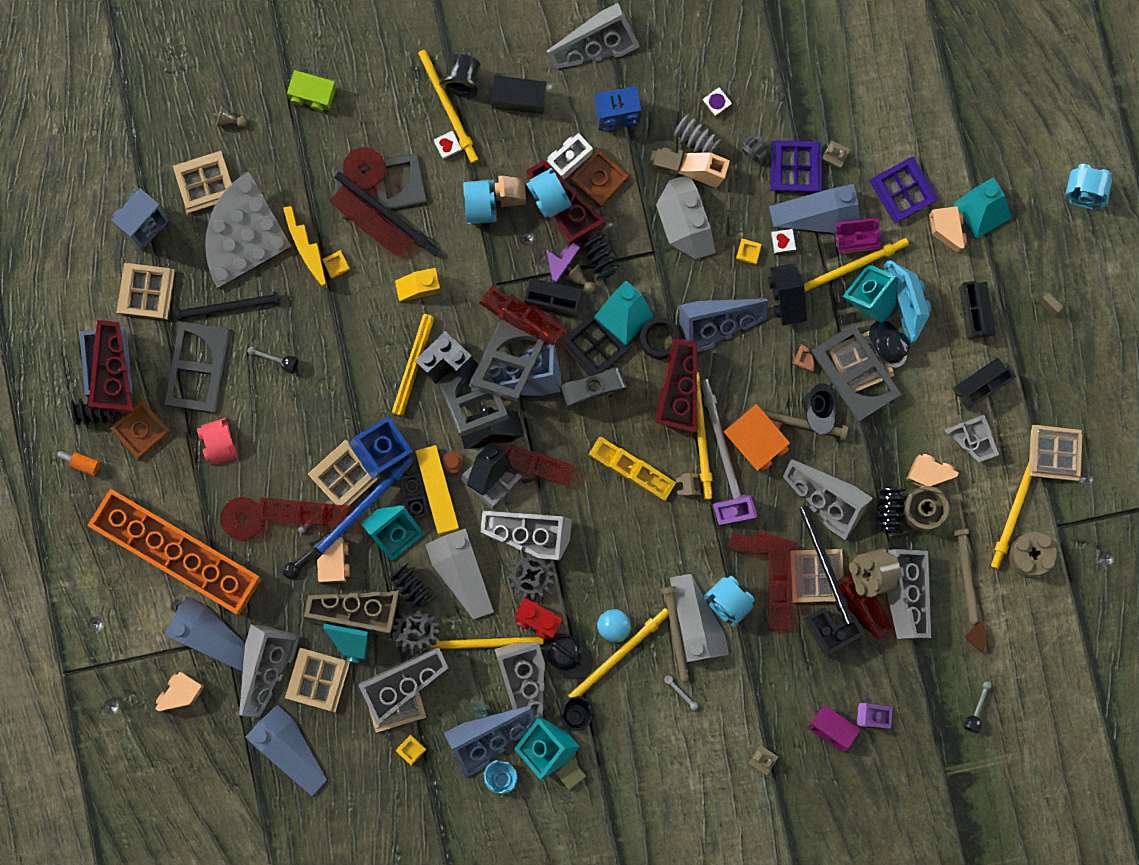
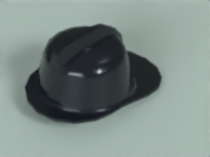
M888 321L883 323L874 322L869 329V337L879 357L888 367L897 368L902 366L907 359L910 349L908 338L902 332H898L894 325Z
M827 383L815 385L803 400V408L807 413L809 427L817 434L830 432L835 422L837 395L833 387Z
M559 633L555 635L553 640L549 639L545 645L546 659L564 675L579 679L585 677L593 667L591 652L575 638L568 634Z

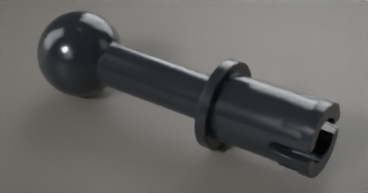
M328 531L316 542H311L312 548L297 561L286 563L283 567V575L287 579L298 577L300 568L317 554L319 556L323 555L318 551L317 547L331 533Z

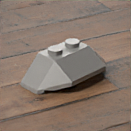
M687 176L669 180L656 204L669 245L695 260L716 254L711 228L693 180Z

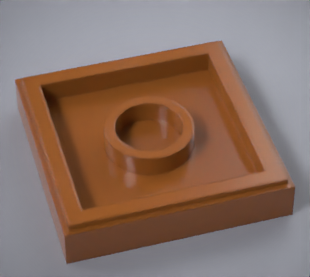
M597 149L572 175L570 181L601 208L629 179V175L600 149Z
M143 400L133 407L134 414L126 413L110 427L112 432L137 460H140L171 433Z

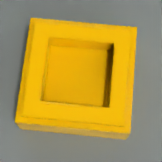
M741 239L736 260L756 266L762 244Z
M341 250L322 259L331 279L351 270Z
M410 735L396 749V752L412 766L427 749Z

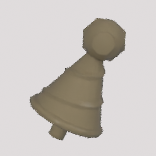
M222 106L220 107L219 114L213 113V117L218 118L217 127L235 123L238 127L243 128L247 124V119L244 116L236 118Z
M580 264L574 269L570 266L567 268L570 273L565 278L566 280L584 285V290L587 293L594 291L595 284L587 282Z

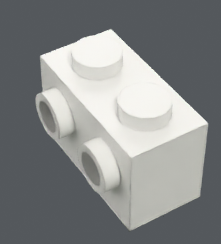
M578 133L575 137L568 138L559 151L555 150L547 158V163L565 180L592 155L593 148Z

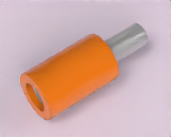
M60 450L57 454L58 458L69 462V467L91 476L96 474L100 465L99 461L77 452L71 455Z

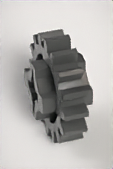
M520 554V561L513 560L512 562L515 567H509L508 569L513 573L507 576L508 580H513L510 588L516 587L515 594L517 595L522 592L523 598H526L527 594H529L531 599L534 600L537 593L540 597H543V590L550 591L547 584L554 583V581L549 579V577L554 576V572H549L552 564L546 565L547 559L540 560L537 557H531V554H527V558H524ZM529 562H536L541 566L536 568L530 566ZM522 566V576L516 579L517 570ZM527 571L537 573L534 581L525 579ZM546 574L545 581L541 586L539 583L540 576ZM521 585H530L534 590H526Z
M409 610V615L402 613V619H395L396 625L392 626L393 641H396L397 647L402 646L403 652L410 649L411 654H414L415 650L423 654L424 648L430 651V644H437L436 639L440 637L439 623H436L435 616L429 617V612L423 615L421 610H418L416 614Z

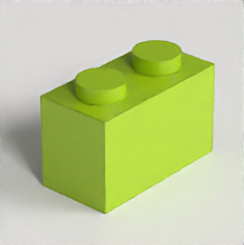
M294 70L287 96L293 104L303 106V104L310 105L312 109L321 112L323 109L329 111L336 91L335 81Z

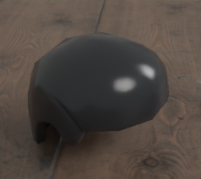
M577 696L569 698L563 703L560 709V719L567 729L571 731L584 730L591 722L593 711L587 699Z

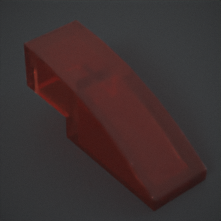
M759 530L754 531L753 537L732 531L726 550L752 555L773 554L794 549L797 546V542Z
M852 573L845 574L838 580L844 598H847L850 605L848 609L851 614L855 615L859 623L876 639L883 636L892 625L877 597L859 595L855 589Z

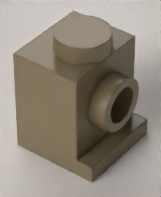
M670 148L653 150L650 162L654 163L652 170L677 176L683 151L679 150L677 154Z

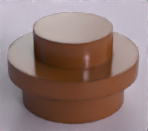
M448 452L442 459V466L448 473H457L463 467V458L457 452Z

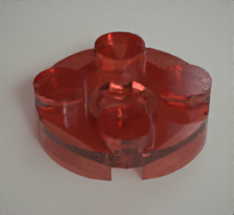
M361 147L349 152L343 163V173L366 191L373 189L383 181L386 166L379 152L371 148ZM363 164H367V167H370V171H366L365 174H362L359 169Z
M238 497L226 503L220 515V523L224 532L232 539L247 541L262 530L264 513L260 506L252 499ZM241 513H245V517H248V521H244L243 525H240V522L236 520L237 516H240Z

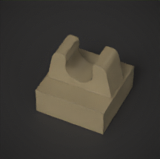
M831 140L822 157V161L840 170L850 149Z
M685 473L676 479V483H683V490L677 491L678 495H702L699 474Z
M759 745L748 764L763 774L768 775L778 756Z

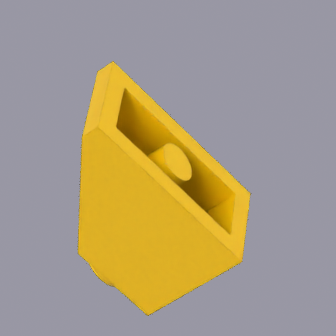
M436 268L413 272L395 281L399 302L441 294Z

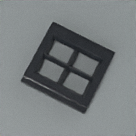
M598 309L559 342L589 377L605 372L632 348L629 344L625 346L594 318L599 311ZM593 323L604 334L596 342L585 331ZM580 334H583L592 344L585 352L573 341ZM606 338L618 349L610 357L599 347V344ZM595 348L605 358V361L598 367L587 357Z

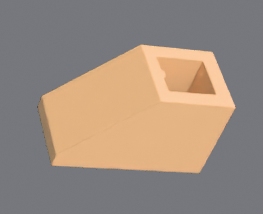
M684 153L678 173L717 188L725 179L730 160L713 153Z
M498 176L499 183H495L496 201H501V207L526 205L524 179Z
M958 206L932 210L929 214L932 235L956 253L961 252L967 244L966 234L962 233L963 215L958 211Z
M923 454V456L918 455L915 458L906 481L919 487H933L953 480L958 476L959 472L954 471L955 468L947 463L941 465L935 462V458Z
M339 537L317 560L318 582L320 584L346 582V577H350L349 564H345V555H349L348 542H344L343 537Z
M179 672L178 675L175 673L168 682L170 687L167 692H162L156 700L158 705L155 709L163 712L193 705L205 686L183 672Z

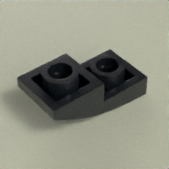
M421 472L403 475L400 483L407 512L413 519L429 516Z

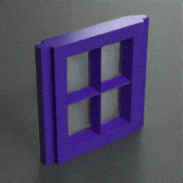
M771 141L770 191L821 192L822 142Z
M914 157L906 159L869 180L894 224L939 200Z

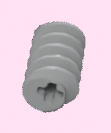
M687 114L678 124L674 137L678 138L682 135L681 142L685 143L688 141V148L695 146L694 153L702 151L701 153H713L720 144L721 139L714 142L715 134L708 137L709 129L701 132L702 124L694 126L696 119L693 118L688 121L689 114Z

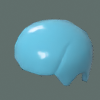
M617 609L606 610L600 615L597 622L599 634L614 644L625 641L632 630L629 617Z
M495 760L486 767L484 781L491 792L508 794L516 786L518 780L517 772L509 762Z

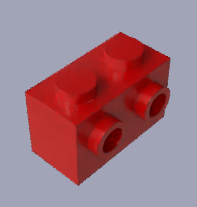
M524 598L514 616L518 626L525 630H528V628L536 631V636L546 641L548 638L554 639L563 623L561 617Z

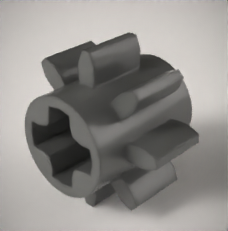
M749 135L743 141L745 147L742 151L751 161L755 158L761 161L767 155L765 149L768 145L761 136L757 135L753 138L752 135Z

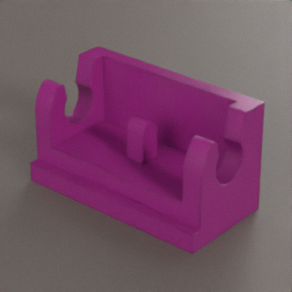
M878 218L836 223L835 241L839 254L881 249V230H879Z
M826 705L822 706L807 727L842 753L848 750L861 730Z

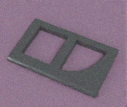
M417 154L334 170L335 175L340 171L345 176L373 170L378 202L388 210L427 203ZM410 163V176L405 188L395 197L387 199L381 169ZM336 180L343 219L378 213L367 203L350 206L346 187Z
M500 320L469 386L518 402L548 338V333ZM517 340L537 341L529 360L502 353L499 350L504 345ZM493 361L524 370L515 390L484 380Z
M179 321L165 406L216 413L230 329ZM185 332L199 336L209 345L213 355V365L180 360ZM178 369L211 374L206 402L173 397Z
M855 324L850 325L811 350L858 422H861L864 418L901 395ZM853 335L869 360L841 377L827 356L826 351ZM874 367L890 392L880 396H863L851 390L847 383Z
M488 370L485 380L494 383ZM453 371L447 373L438 382L459 436L468 435L509 419L499 396L477 390L457 398L458 391L464 381ZM493 396L498 412L469 423L465 422L460 408Z

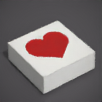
M453 131L434 139V143L443 160L462 151Z
M793 229L771 232L774 254L796 250Z

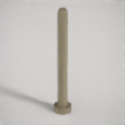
M763 411L772 421L812 430L807 420ZM843 425L842 428L833 426L827 434L840 436V440L845 441L848 426Z
M969 529L954 530V536H958L969 619L971 624H977L979 620L966 537L969 534Z
M676 586L661 588V593L665 594L680 680L686 682L689 679L674 598V592L677 590Z

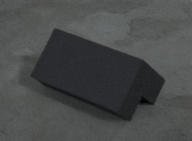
M494 75L491 108L544 114L547 82Z
M530 278L524 306L576 317L582 289Z
M963 282L959 287V294L967 339L994 336L996 329L987 282Z
M996 358L956 385L953 391L966 409L969 410L1011 382L1016 376L1009 366L1005 368L1000 359Z

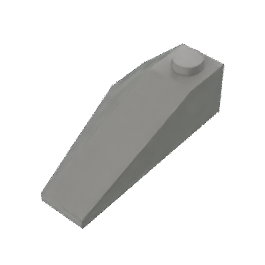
M616 3L596 14L547 50V53L556 69L580 65L582 62L589 60L600 61L602 58L614 56V58L621 57L640 46L619 3Z
M793 459L783 475V478L799 496H803L811 505L809 508L823 518V524L844 540L849 537L865 515L873 499L857 487Z
M483 511L480 532L539 559L561 560L570 541L572 519L563 516Z
M466 529L450 533L425 544L432 566L473 620L494 613Z
M687 574L671 577V586H676L677 590L674 592L686 663L729 655L725 633L693 576Z
M251 624L245 643L239 715L260 717L272 696V689L277 680L281 681L284 676L282 674L288 662L291 664L295 656L300 636L269 626Z
M513 643L495 649L513 710L530 706L535 719L538 717L543 718L545 662L539 643Z

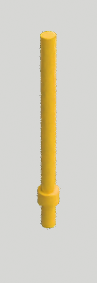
M422 50L418 54L460 139L459 144L462 150L466 151L471 164L476 163L479 159L472 147L474 144L470 136H467L446 91L439 86L440 78L427 51Z
M907 238L893 244L883 245L880 250L804 283L805 292L882 257L888 258L894 255L896 251L909 246Z
M697 372V437L701 466L699 478L703 486L704 500L712 499L711 482H713V478L709 470L700 372Z
M1029 462L1000 542L996 543L994 549L996 553L990 567L999 570L1004 554L1006 555L1008 552V543L1033 477L1029 476Z
M664 608L653 619L650 618L644 623L645 626L568 696L570 698L581 696L648 634L654 633L659 628L658 625L669 616L668 610Z
M540 637L447 641L436 639V645L430 644L431 649L438 646L440 649L504 647L513 643H539L540 646L543 645V639Z

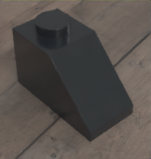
M490 442L476 456L467 485L483 496L512 467L507 452Z

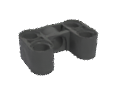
M621 367L609 369L603 373L561 385V392L567 410L582 407L590 399L603 395L614 397L627 391ZM596 382L600 385V389L597 392H592L589 390L588 385Z

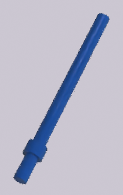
M407 456L397 467H393L388 472L389 476L317 547L318 551L323 554L395 481L398 482L403 477V473L414 461Z

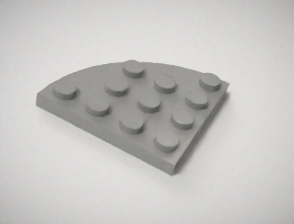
M249 171L235 180L222 194L208 222L205 240L206 258L211 277L217 288L291 247Z

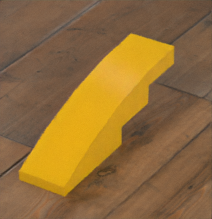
M292 206L284 207L289 230L302 259L323 289H327L317 243L309 245L305 225L297 226Z
M603 437L597 439L588 454L606 467L666 501L676 484L675 481L652 466L637 459L622 448H618Z
M436 445L416 450L438 536L459 530Z

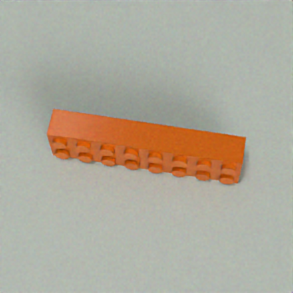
M111 488L87 525L239 616L262 580L258 575Z

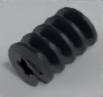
M594 234L579 242L580 244H585L582 249L588 252L586 258L592 259L589 265L596 267L593 273L596 275L600 274L596 278L597 281L614 275L616 273L615 270L620 267L619 264L612 265L616 257L608 256L613 250H605V247L609 244V242L601 241L606 236L605 234Z
M79 398L77 405L74 399L71 400V414L77 426L81 425L82 421L84 425H89L90 421L96 425L99 419L102 424H106L107 420L110 423H115L118 412L90 410L88 407L89 398L87 404H84L82 398Z
M883 488L879 490V494L885 497L878 499V502L883 505L879 506L877 510L883 514L877 515V519L882 522L876 524V528L882 530V532L903 533L897 527L904 525L898 518L905 515L899 512V509L904 508V505L900 504L899 501L906 499L905 496L900 495V492L906 491L905 489Z
M407 563L393 573L390 580H398L395 587H403L400 592L401 595L408 594L405 600L407 602L414 600L411 608L419 607L418 610L430 603L436 597V594L428 595L431 588L423 589L426 581L418 582L420 573L413 575L415 567L407 568L409 564Z

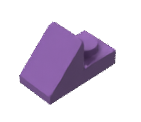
M575 243L563 249L560 254L562 259L547 251L552 283L558 284L567 268L580 252V247Z
M741 495L735 499L713 504L719 525L757 517L752 497L749 495Z
M859 703L858 726L891 729L892 707Z

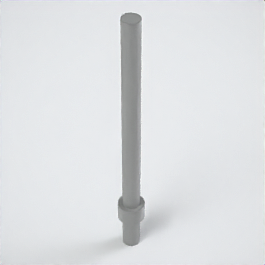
M705 379L700 381L704 394L703 402L705 407L708 408L732 496L735 499L741 496L715 405L717 404L716 397L712 394L709 380Z

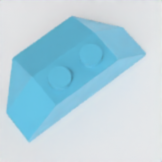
M890 260L885 263L884 269L886 272L898 277L896 307L904 333L910 345H913L930 316L931 305L929 300H925L923 294L925 292L924 283L922 280H919L918 275Z

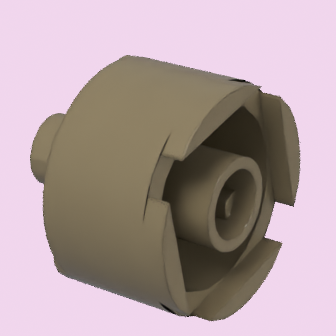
M931 486L917 488L903 502L904 508H902V513L905 514L903 516L904 522L912 529L920 532H928L939 527L946 520L949 513V503L939 489ZM924 505H927L926 508L930 510L926 514L924 513V510L921 509V507Z
M1029 532L1018 537L1012 543L1008 551V560L1011 567L1022 576L1036 577L1046 573L1054 566L1057 553L1055 545L1048 535L1039 532ZM1032 551L1036 554V557L1033 558L1028 553Z
M882 548L856 556L853 562H850L849 570L852 573L855 589L859 595L872 597L893 591L898 587L897 580L901 578L900 565L893 554L890 555L886 552L888 550Z

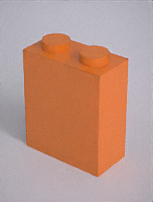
M757 404L724 431L725 435L756 471L760 468L762 471L766 470L773 464L771 459L774 456L778 455L781 457L789 450L787 445L790 442Z

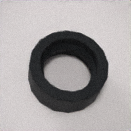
M657 317L645 323L641 330L639 341L646 355L653 359L661 360L669 358L671 345L662 351L653 349L647 340L650 330L657 326H663L669 329L672 337L680 338L681 335L679 328L673 321L668 318Z

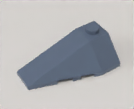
M854 184L828 189L769 206L773 228L801 229L835 234L836 223L860 220L859 204Z
M767 299L697 301L679 305V324L683 339L697 343V352L709 350L715 347L714 343L724 338L728 340L732 338V334L741 329L747 330L768 318Z
M554 344L543 346L521 395L542 396L561 392V372ZM534 348L527 350L528 354L519 358L529 360ZM505 364L500 367L494 365L489 368L494 384L515 390L524 371ZM471 388V392L477 391V389Z
M187 597L174 614L164 635L243 672L245 643L207 606Z
M279 705L264 716L245 736L259 751L311 796L327 781L296 722Z
M530 706L462 723L445 732L444 735L467 778L486 768L491 763L490 759L497 753L502 754L506 750L505 746L512 740H518L522 737L536 719Z

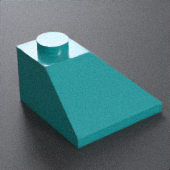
M994 177L977 186L953 203L955 207L958 206V211L962 213L963 221L974 239L981 237L1012 218L1006 197Z
M867 264L842 297L867 317L883 323L895 308L898 277Z
M625 281L611 295L594 318L626 346L641 331L645 323L653 318V314L642 294Z
M403 506L376 509L360 522L391 562L425 535Z
M324 624L323 629L341 654L347 657V661L360 663V659L366 660L371 634L366 631Z
M538 717L514 750L538 778L544 780L568 763L580 746L565 730Z

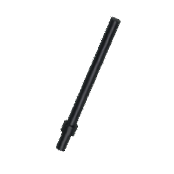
M340 171L335 175L334 178L411 237L417 246L425 248L434 256L438 254L440 249L427 240L428 237L423 233L419 234Z
M803 506L799 510L835 597V606L837 611L841 612L845 625L850 626L854 624L848 609L850 605L847 598H844L809 509L807 506Z

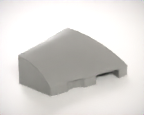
M985 415L945 429L946 433L978 462L1000 455Z
M473 465L462 475L461 480L466 485ZM506 472L483 496L475 490L473 491L492 509L519 482L522 476L518 473L515 475Z

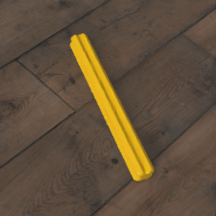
M424 314L392 410V413L397 416L404 415L419 368L414 360L424 352L434 322V317L428 314Z

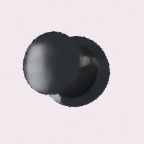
M452 55L450 57L448 74L440 80L439 86L455 95L464 98H475L479 90L475 80L481 66L480 62L469 55Z

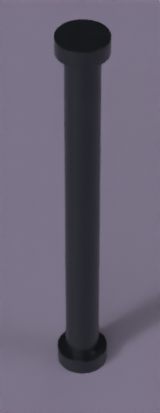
M273 292V295L183 310L176 308L175 312L177 321H182V318L270 303L277 305L279 304L278 293Z

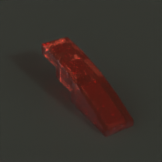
M343 184L331 198L330 202L395 256L399 257L411 242L409 237L395 228L390 221Z
M493 285L479 302L482 306L514 327L551 345H554L565 331V328L532 303L528 307L514 295L508 297Z
M493 442L507 452L512 465L510 469L564 486L569 485L574 465L515 445Z
M260 497L258 519L339 526L349 516L350 506Z
M790 541L768 542L769 630L791 629L792 581Z

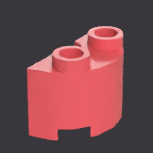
M227 418L203 424L201 428L197 429L200 441L204 440L206 446L203 449L205 460H211L213 466L238 458Z

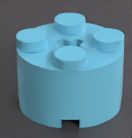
M1080 164L1077 169L1070 172L1065 194L1066 200L1069 198L1072 205L1084 209H1093V206L1099 205V209L1106 207L1112 185V173L1108 170L1093 169L1087 164Z
M553 168L530 179V182L526 183L535 200L539 198V201L536 203L545 218L548 216L551 218L572 206Z
M494 180L464 182L467 224L497 222Z
M722 577L704 595L705 600L707 598L710 599V608L723 621L727 622L730 620L733 622L731 626L735 627L754 608L752 603L755 599L747 591L743 592L738 587L740 584L734 577Z

